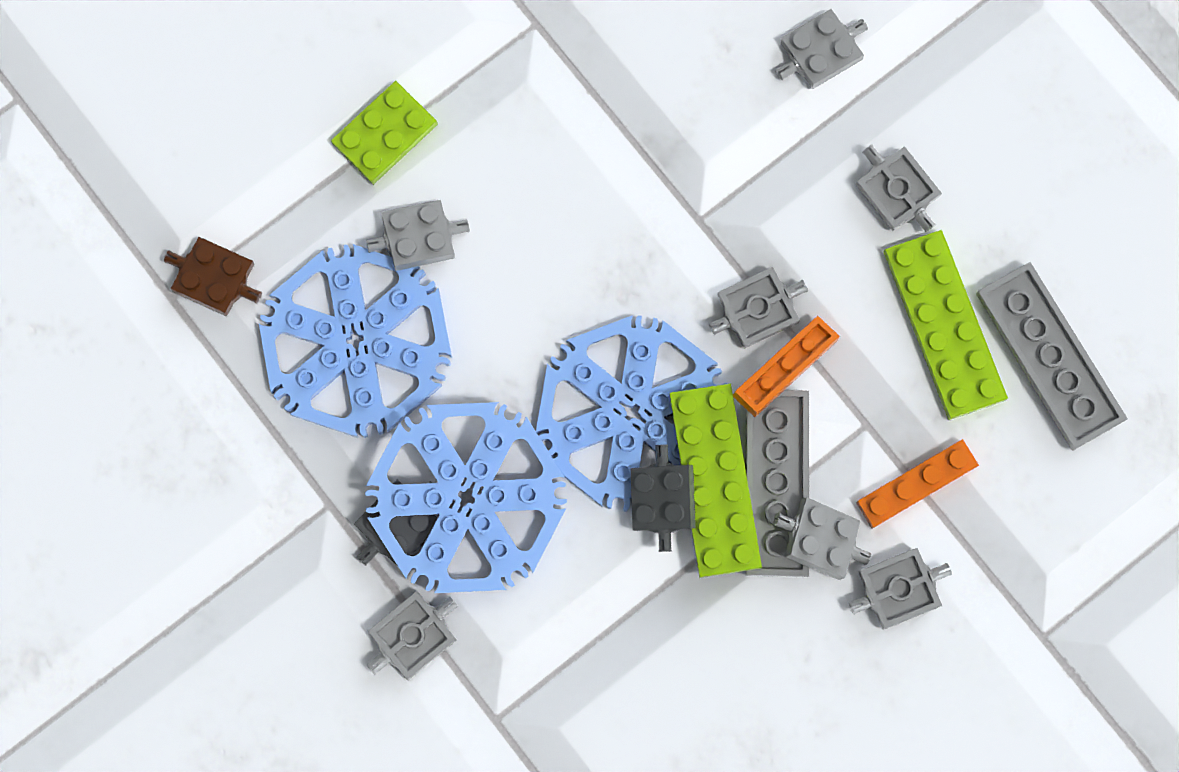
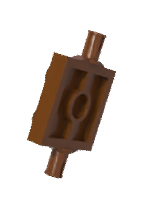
M198 237L191 252L185 258L170 250L164 257L165 263L179 268V273L170 288L173 293L226 317L233 304L241 296L256 304L259 302V298L261 299V291L247 286L248 276L255 265L253 260L204 238Z

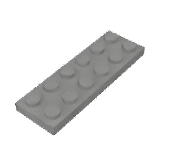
M1031 262L976 293L1072 451L1128 419Z
M784 390L756 417L746 410V475L762 568L746 571L745 576L809 577V567L785 557L789 544V531L773 525L774 517L777 513L793 519L798 513L801 499L809 498V391Z

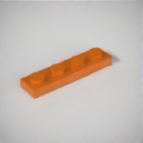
M817 316L734 392L733 397L756 417L830 349L840 336Z
M962 439L858 500L856 504L873 529L978 467L979 464Z

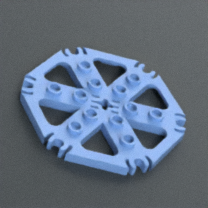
M353 244L354 257H352L348 245H344L345 254L341 258H336L333 249L328 248L327 254L330 261L326 262L325 252L322 250L269 295L270 298L278 299L280 303L266 300L265 304L270 308H274L275 313L271 317L261 315L260 319L265 324L272 326L268 327L259 324L270 391L272 394L275 392L274 397L277 400L286 395L291 398L290 403L284 409L287 412H291L299 405L290 414L291 416L359 438L357 426L360 425V433L366 438L368 437L367 427L369 425H377L378 433L381 435L384 433V426L381 422L385 420L387 431L390 432L405 417L441 388L442 384L435 383L431 379L435 378L438 381H445V375L437 373L436 368L441 364L450 366L451 362L448 358L439 357V355H448L452 358L439 288L434 293L427 295L435 290V282L432 281L427 286L420 285V280L426 273L423 269L419 270V266L395 271L391 256L375 251L369 253L368 249ZM364 263H371L395 271L399 275L398 283L366 310L359 275L360 266ZM318 272L326 274L328 276L335 317L295 304L292 300L293 292ZM425 306L429 308L435 333V341L432 345L421 346L388 335L419 307ZM343 326H345L346 334H343ZM352 326H354L355 332L360 338L364 337V341L359 342L358 356L353 345L347 344V341L352 339ZM286 334L323 346L293 373L284 374L281 372L275 345L278 335ZM376 364L418 378V388L395 408L385 407ZM345 371L352 406L350 415L346 418H339L312 408L311 400Z
M632 315L566 340V343L573 346L574 351L565 344L560 346V349L567 354V358L563 361H559L553 356L550 358L552 365L559 368V370L551 368L547 363L536 428L537 434L549 431V434L544 433L539 437L542 442L550 441L552 443V448L548 452L552 457L555 454L558 455L554 458V461L566 479L601 507L605 495L609 496L607 498L608 509L612 508L614 499H622L624 501V512H627L630 507L631 468H640L643 442L655 452V445H668V462L676 466L681 465L675 427L665 419L672 415L669 394L717 386L713 383L712 379L722 373L721 368L708 372V369L718 366V363L662 320L661 331L657 332V318H653L652 326L645 329L641 326L642 316L639 315L635 321V328L631 327ZM615 335H622L627 339L628 346L622 384L587 356V349L590 345ZM669 342L694 361L695 370L693 373L652 388L658 348L662 343ZM561 381L569 382L600 408L565 422L555 421L552 417V408L557 384ZM625 395L629 396L633 400L630 401L627 397H625ZM619 403L631 409L635 406L639 407L638 415L645 424L636 418H632L630 421L627 420V412ZM644 411H648L652 416L650 417ZM613 438L607 477L604 482L600 484L593 483L570 464L569 457L571 453Z
M499 402L426 405L431 411V418H428L427 412L423 408L418 409L422 415V421L419 424H413L408 416L405 417V423L411 429L409 432L402 427L401 422L398 424L366 485L379 486V491L368 490L365 492L366 496L374 495L378 498L377 506L366 508V512H380L379 517H367L405 578H407L412 568H415L417 571L413 573L411 583L414 584L420 575L428 577L429 582L425 588L427 591L433 588L434 580H439L438 587L434 593L507 590L501 582V577H505V581L509 586H515L511 580L512 572L518 570L525 579L529 577L526 568L522 566L524 562L530 567L532 573L534 572L566 508H553L554 504L563 505L567 503V499H557L554 496L555 489L557 487H566V483L562 481L552 482L553 478H565L527 417H525L524 423L519 428L516 424L520 421L522 413L518 412L513 420H507L504 417V411L507 408L505 404L500 407L498 415H494V410ZM480 416L485 421V429L466 465H464L442 430V422L447 417ZM517 439H524L528 442L543 466L541 476L536 479L493 480L512 443ZM409 443L417 448L438 483L395 485L389 482L387 473L400 448L404 444ZM466 477L467 480L464 486H461L463 479ZM472 482H475L471 495L475 498L474 503H467L463 506L461 512L458 513L457 511L461 505V498L457 496L459 491L465 492L470 488ZM483 486L484 488L481 494L478 495L477 493L480 487ZM452 500H455L452 509L449 508ZM469 508H471L472 511L469 517H466ZM539 510L544 514L545 523L531 549L521 551L516 547L495 512ZM440 514L420 553L416 556L406 555L390 531L389 523L391 519L396 516ZM467 529L491 565V573L485 578L453 579L448 575L447 568Z

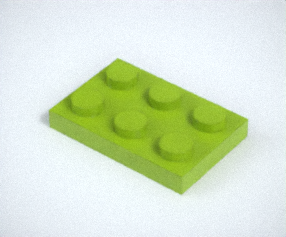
M395 80L340 131L331 142L374 185L438 125V122Z

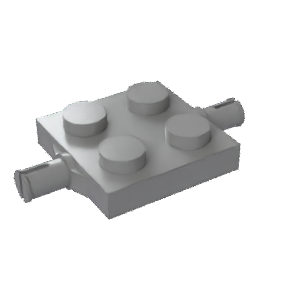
M830 9L781 38V44L789 54L790 62L777 68V75L780 76L781 80H784L791 74L798 72L814 89L863 60L864 54L855 43L854 37L868 30L866 22L864 23V20L860 19L853 25L846 27V25L841 23L833 10Z
M873 144L867 147L862 153L873 166L869 173L857 180L856 186L889 228L893 231L904 222L916 219L925 232L932 229L936 224L927 215L925 210L930 203L941 196L942 192L905 146L895 154L884 158L873 147Z
M441 200L381 212L385 228L384 237L366 240L369 253L387 249V252L392 257L395 271L454 259L452 235L470 232L467 219L449 223V220L444 215Z
M771 267L718 292L717 295L724 308L725 317L709 323V326L714 335L731 328L737 334L745 349L798 324L800 320L793 308L792 298L808 292V288L803 280L786 287L779 280L774 268Z
M808 497L801 499L798 513L793 519L781 513H777L774 517V526L789 531V544L785 557L838 580L845 578L851 559L867 565L870 561L871 553L856 547V536L860 525V520Z
M917 547L860 570L858 572L865 587V596L848 602L850 608L862 604L851 609V611L855 614L871 608L877 615L880 625L884 630L941 607L942 603L936 592L935 581L951 576V569L939 574L940 571L950 568L948 563H945L930 570L924 563Z
M416 591L368 631L378 643L381 654L367 664V667L372 669L371 672L376 675L377 672L390 663L398 668L406 680H410L457 641L447 628L444 617L458 607L457 604L449 596L447 600L435 608L429 605L420 593Z

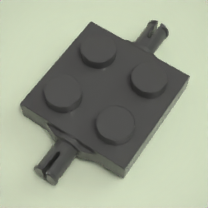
M655 445L656 464L644 468H631L633 531L649 530L658 533V552H672L671 533L680 529L695 528L693 465L676 466L668 463V445Z
M397 479L393 484L400 485L402 483ZM378 499L370 506L371 508L377 506ZM379 511L376 513L365 512L354 523L365 534L369 543L356 556L361 561L370 553L362 561L365 566L378 552L387 556L396 564L367 518L379 517ZM435 515L396 516L391 519L389 528L404 553L410 556L428 538L437 517Z

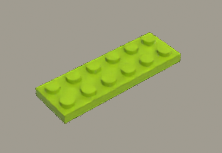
M939 230L885 249L884 255L948 420L1006 401L1008 396L943 231Z
M731 383L670 393L681 465H693L695 528L691 530L699 578L761 569L762 563Z

